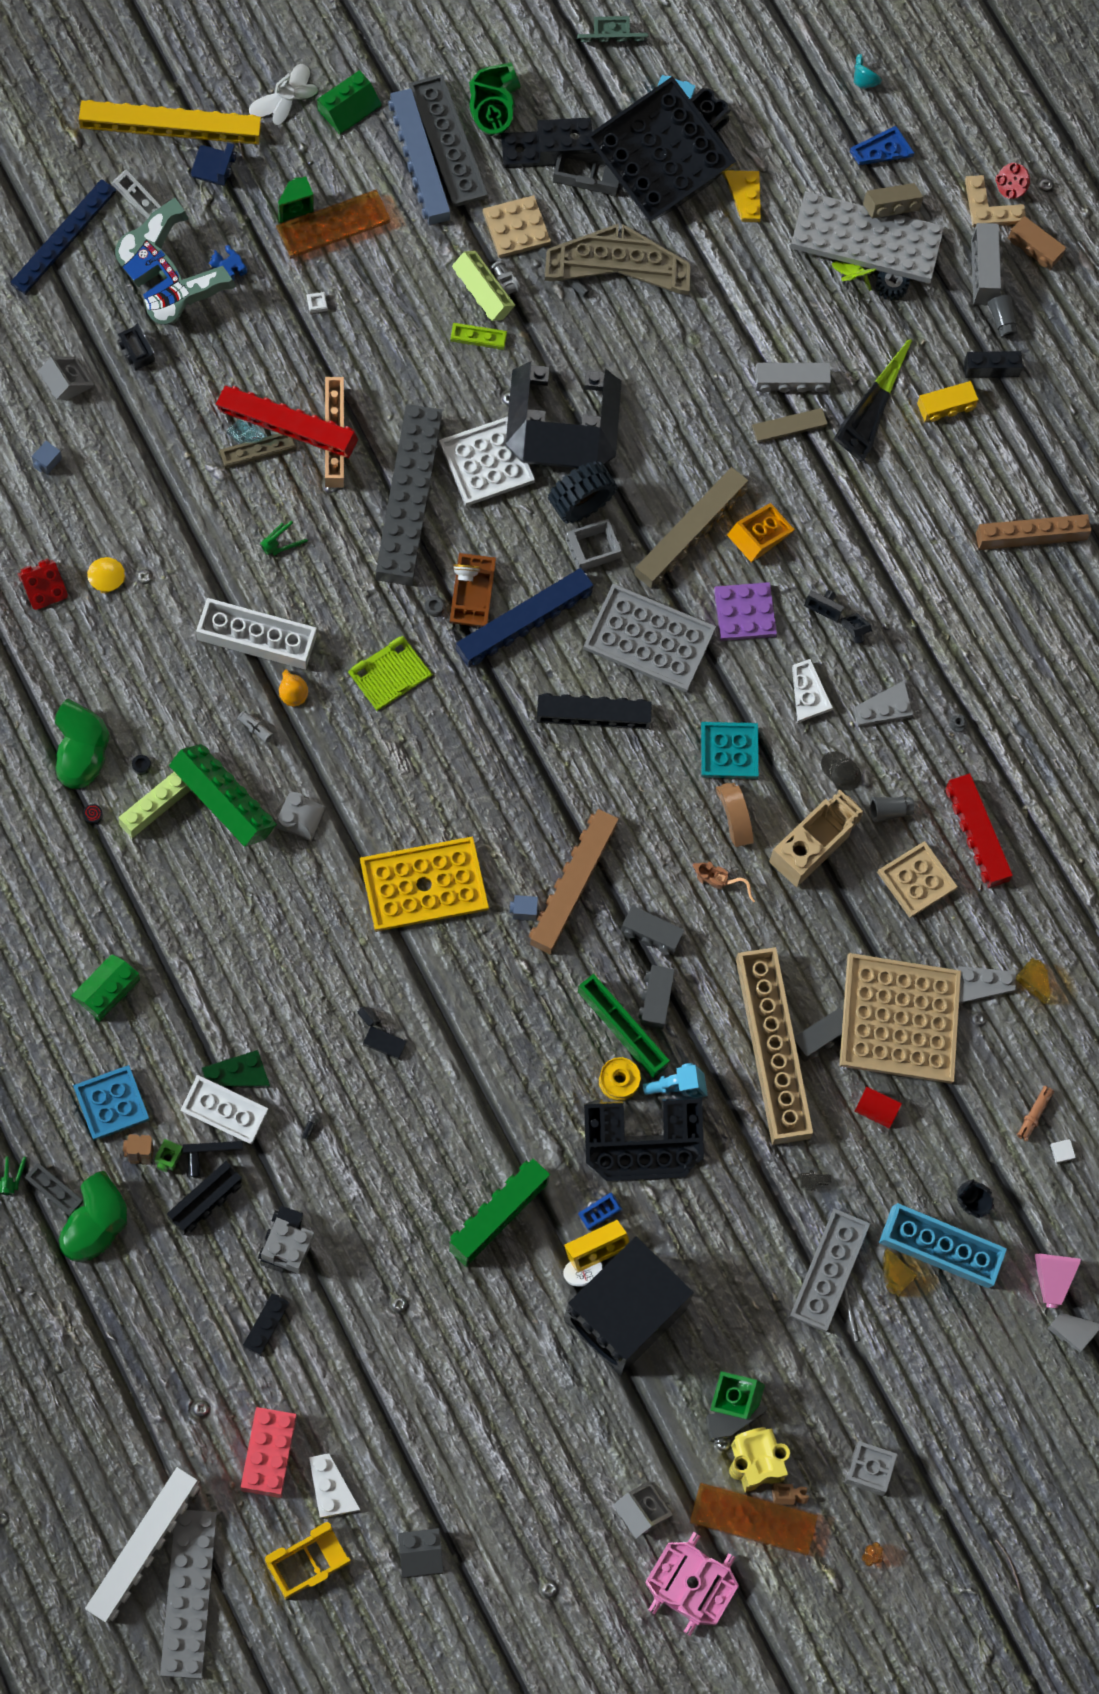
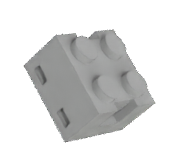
M276 1218L261 1253L262 1260L299 1274L313 1242L314 1232L305 1228L299 1230L289 1226V1222Z
M858 1441L844 1483L883 1496L888 1488L897 1453Z

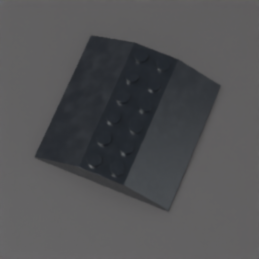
M673 76L586 135L587 140L649 223L673 211L694 197L737 162Z

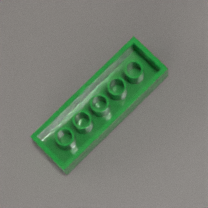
M199 744L183 748L169 764L170 768L244 847L264 841L277 826L272 816L260 807V804L247 793L243 786H240L234 776L225 770L222 763L211 755L206 746Z
M534 1158L530 1162L526 1160L520 1166L519 1173L516 1176L512 1174L506 1180L505 1187L502 1190L498 1188L492 1194V1200L488 1204L484 1202L477 1210L478 1214L474 1218L470 1216L463 1224L465 1227L460 1232L458 1230L455 1231L449 1238L451 1240L449 1242V1252L465 1267L548 1185L550 1174Z

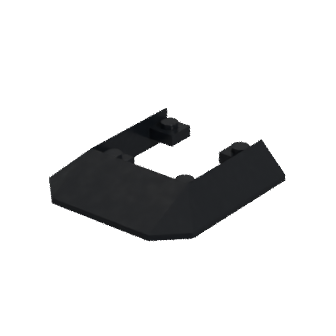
M532 361L512 370L505 446L522 463L579 468L581 465L586 466L587 463H594L595 461L602 462L605 465L616 457L621 380L606 368L604 372L586 371L584 390L602 391L600 416L582 415V424L575 425L545 422L546 411L527 409L529 385L548 386L549 367L531 365Z

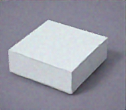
M325 292L307 294L310 314L328 311Z
M1070 1139L1051 1143L1050 1146L1055 1163L1076 1158Z

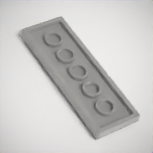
M833 1208L789 1316L790 1318L827 1332L870 1223Z

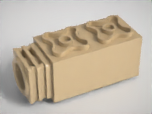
M839 790L829 801L825 799L773 849L769 862L797 888L849 837L852 828L855 827L856 823L860 822L863 811L853 799Z

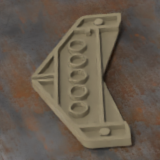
M618 223L549 248L546 253L544 281H560L618 272L678 294L689 295L690 264L624 224L621 227V238H618Z

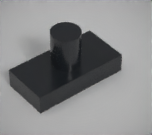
M811 590L804 604L805 607L835 622H838L844 606L834 602L836 594L831 590H827L824 596Z
M858 613L840 619L842 626L853 635L854 643L864 642V634L872 632L871 624Z

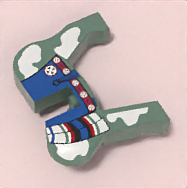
M173 198L151 213L150 217L139 228L123 235L115 248L116 259L137 287H140L159 273L164 281L143 294L149 317L155 323L161 325L176 323L187 303L191 305L194 302L211 297L219 291L236 287L224 266L182 279L173 262L161 250L172 226L189 218L176 198Z

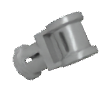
M497 261L490 266L491 272H494L497 281L508 295L521 291L518 280L511 271H507L504 261Z

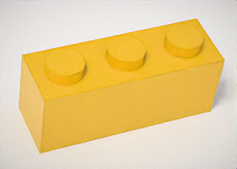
M971 381L920 395L917 405L924 422H935L945 416L953 417L959 412L974 410L978 403V397Z
M615 1220L564 1246L569 1261L576 1271L580 1272L618 1254L629 1243V1239L618 1220Z

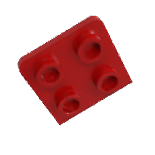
M44 559L38 562V566L33 568L31 566L24 567L18 573L19 580L23 583L34 610L68 597L57 565L53 560Z

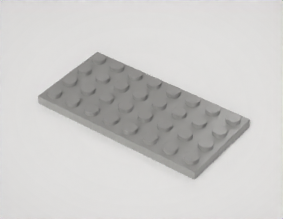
M805 191L790 248L870 269L876 268L878 271L930 284L944 226L898 214L871 218L863 205Z

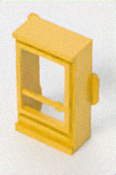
M329 1522L314 1528L310 1532L311 1536L285 1550V1548L281 1547L265 1557L266 1565L285 1600L309 1586H315L327 1579L328 1575L350 1564L351 1560L346 1556ZM317 1542L330 1568L322 1572L316 1566L307 1549L309 1545ZM304 1549L317 1575L289 1590L276 1564Z

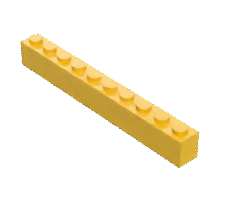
M81 100L79 126L80 129L259 145L261 117L252 114H226L218 111L204 112L202 110L193 111L183 108L171 109L163 106L149 107L148 105L138 106L129 103L116 104L108 101Z

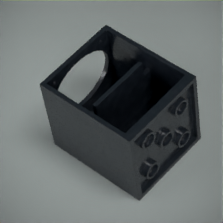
M635 1236L568 1302L564 1321L621 1376L688 1309L694 1292ZM575 1320L579 1321L589 1334L593 1333L597 1337V1342L603 1348H607L615 1360L605 1354L583 1332Z

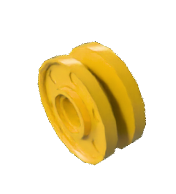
M623 1057L613 1058L602 1067L599 1076V1087L609 1099L625 1101L637 1092L641 1081L640 1071L637 1065L630 1059ZM620 1075L624 1077L625 1081L618 1083L615 1077Z

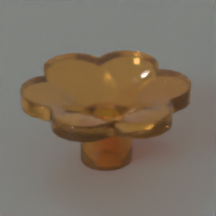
M874 1542L865 1548L862 1560L868 1567L883 1560V1548L878 1542Z

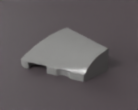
M1060 1313L1048 1329L1060 1340H1065L1080 1353L1099 1331V1323Z

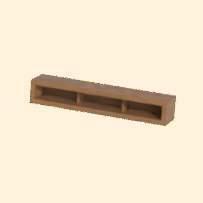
M1088 514L979 524L976 538L979 550L1084 541L1088 539L1091 527Z

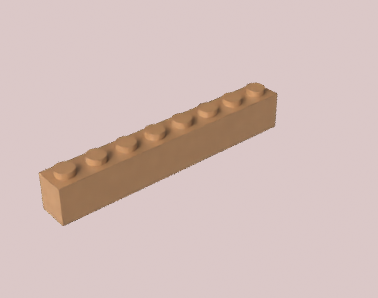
M600 809L597 810L596 814H591L587 823L590 824L588 829H584L580 835V845H575L571 853L573 857L571 862H566L562 872L565 874L562 879L558 878L556 881L554 895H549L546 901V905H548L546 910L541 911L537 921H539L537 928L533 927L529 934L531 946L551 955L617 827L619 818Z

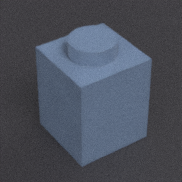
M45 441L32 455L34 468L39 472H45L47 475L62 459L61 451L48 441Z
M515 895L514 902L510 901L509 913H513V920L536 921L538 897Z

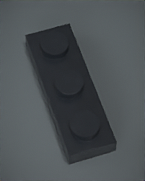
M272 1293L242 1346L261 1356L290 1302Z

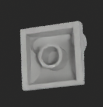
M290 792L280 811L276 828L312 841L326 807L305 798L299 792Z

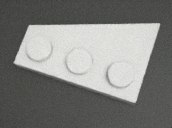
M808 659L794 664L792 672L797 723L832 711L833 707L811 660Z
M330 1454L309 1457L320 1519L360 1511Z

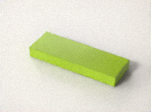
M453 323L450 342L504 350L507 331Z

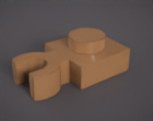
M773 1483L772 1495L774 1504L794 1505L795 1501L802 1504L808 1502L809 1496L806 1495V1487L794 1489L793 1484Z

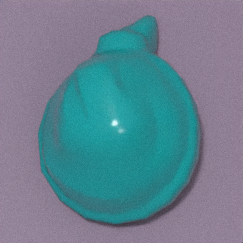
M858 54L856 57L854 84L861 89L880 85L882 82L881 77L864 67L863 56Z

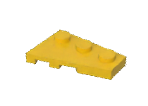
M727 170L724 172V178L728 182V188L735 200V206L741 221L760 222L759 171Z

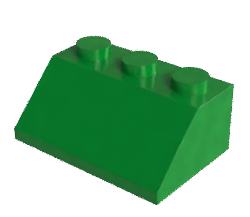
M360 70L317 99L318 111L339 134H342L382 106L371 82Z
M111 954L71 997L100 1022L140 981V976L126 961Z

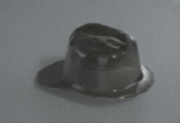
M832 751L825 754L822 758L821 769L823 773L838 788L852 790L859 785L861 772L856 763L842 752Z

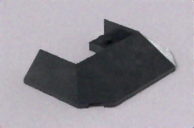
M680 1095L679 1099H662L663 1135L625 1136L623 1101L603 1102L600 1099L585 1103L586 1163L606 1181L686 1177L690 1170L704 1158L702 1098Z

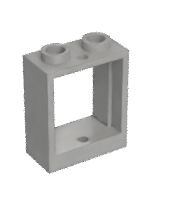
M609 519L566 532L565 540L577 569L582 568L584 571L620 559L623 547L621 541H617L615 536L616 529L613 524H610ZM605 532L612 552L585 560L578 540Z

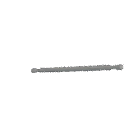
M845 1285L843 1293L854 1334V1341L856 1342L859 1340L856 1335V1327Z

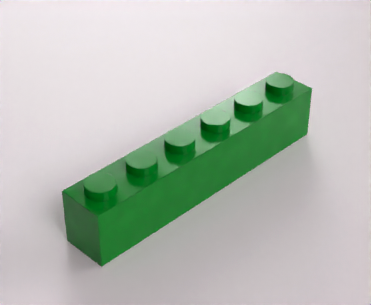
M592 974L579 985V995L653 1079L668 1067L670 1060L595 974Z

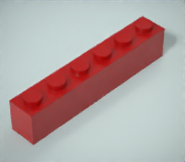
M971 774L949 780L945 788L948 798L952 799L955 815H958L960 818V828L967 835V844L974 852L975 864L982 871V881L987 883L988 888L1009 882L1013 874Z

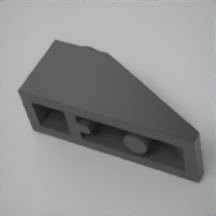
M767 1406L758 1407L748 1420L721 1413L708 1414L706 1416L709 1441H715V1444L726 1443L727 1439L732 1438L764 1415L768 1410Z

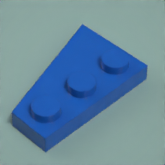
M896 126L850 148V153L858 165L914 157L913 150Z

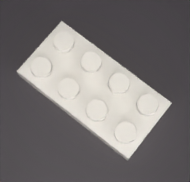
M197 1075L180 1111L249 1144H253L269 1108Z

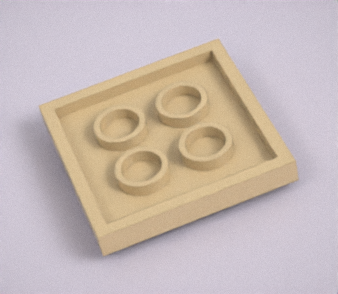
M534 195L483 208V215L499 258L551 244Z
M925 841L885 865L877 872L909 918H912L955 891L958 887Z

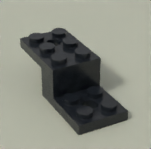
M591 117L537 120V131L502 133L503 168L556 166L557 158L560 154L594 153L593 146L586 138V135L592 132ZM572 133H576L580 137L577 139H573L570 137V135ZM517 147H522L525 149V151L519 153L515 149Z

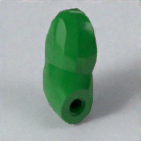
M512 62L481 69L469 82L471 93L469 107L472 118L477 127L489 136H497L504 133L513 121L515 100L512 93L520 89L521 84Z
M68 698L59 707L55 717V724L64 736V739L58 746L55 771L58 780L68 788L80 789L92 783L100 773L104 765L105 750L110 734L103 719L91 710Z
M105 1171L95 1173L81 1184L84 1205L71 1214L60 1232V1249L71 1261L84 1262L99 1256L110 1247L115 1236L127 1225V1205Z

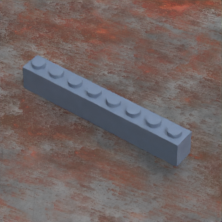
M412 89L390 93V101H388L389 110L394 113V126H398V138L404 145L402 147L403 154L409 160L407 166L409 173L412 172L414 176L412 177L413 186L419 192L417 193V199L419 204L422 203L423 218L427 219L429 225L449 221L450 209Z

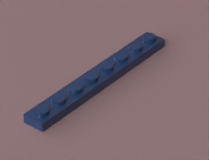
M101 179L10 281L11 285L26 295L116 193V189Z

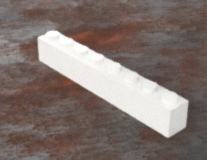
M178 1467L175 1469L85 1607L87 1611L106 1623L116 1618L119 1613L117 1608L121 1602L125 1603L131 1594L129 1592L133 1584L136 1586L142 1578L141 1571L144 1567L148 1568L154 1557L152 1554L164 1544L165 1539L163 1537L167 1531L171 1532L177 1523L175 1521L178 1514L182 1515L188 1507L186 1502L190 1496H195L200 1488L198 1486L200 1481Z

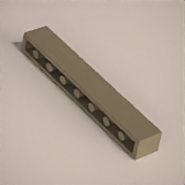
M731 467L635 567L634 575L650 588L655 584L659 585L664 579L665 573L667 571L670 573L675 568L676 562L679 559H684L688 554L687 550L691 546L695 547L698 544L702 534L706 535L711 530L712 524L715 521L719 522L724 516L723 512L727 508L730 510L736 503V499L739 496L742 497L747 492L748 480Z

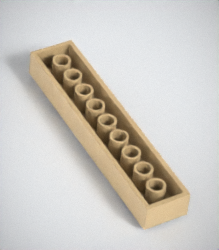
M774 947L738 953L736 964L772 1145L811 1139L813 1129L777 949Z

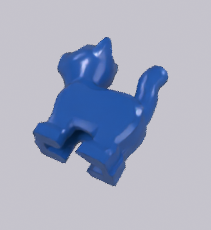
M230 245L225 246L226 252L230 255L225 260L214 250V254L209 262L211 268L224 266L233 281L235 280L234 272H239L240 276L247 273V268L242 262L241 256L231 249Z

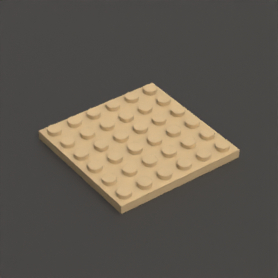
M849 953L847 955L840 1067L952 1084L955 1074L961 971Z

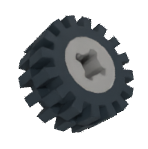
M880 271L876 280V290L879 291L880 296L884 294V299L890 297V300L893 301V297H895V300H899V297L902 298L906 294L910 278Z

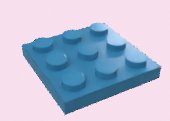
M129 1065L73 1085L93 1141L149 1121Z

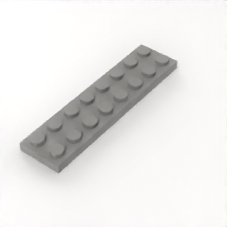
M185 1510L182 1515L178 1514L175 1519L177 1523L173 1534L160 1677L202 1679L217 1512Z

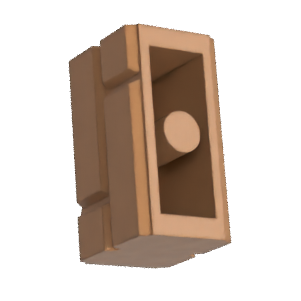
M129 1134L128 1139L123 1142L124 1157H128L130 1164H139L141 1162V1164L151 1165L154 1150L151 1136L141 1135L139 1137V1135Z

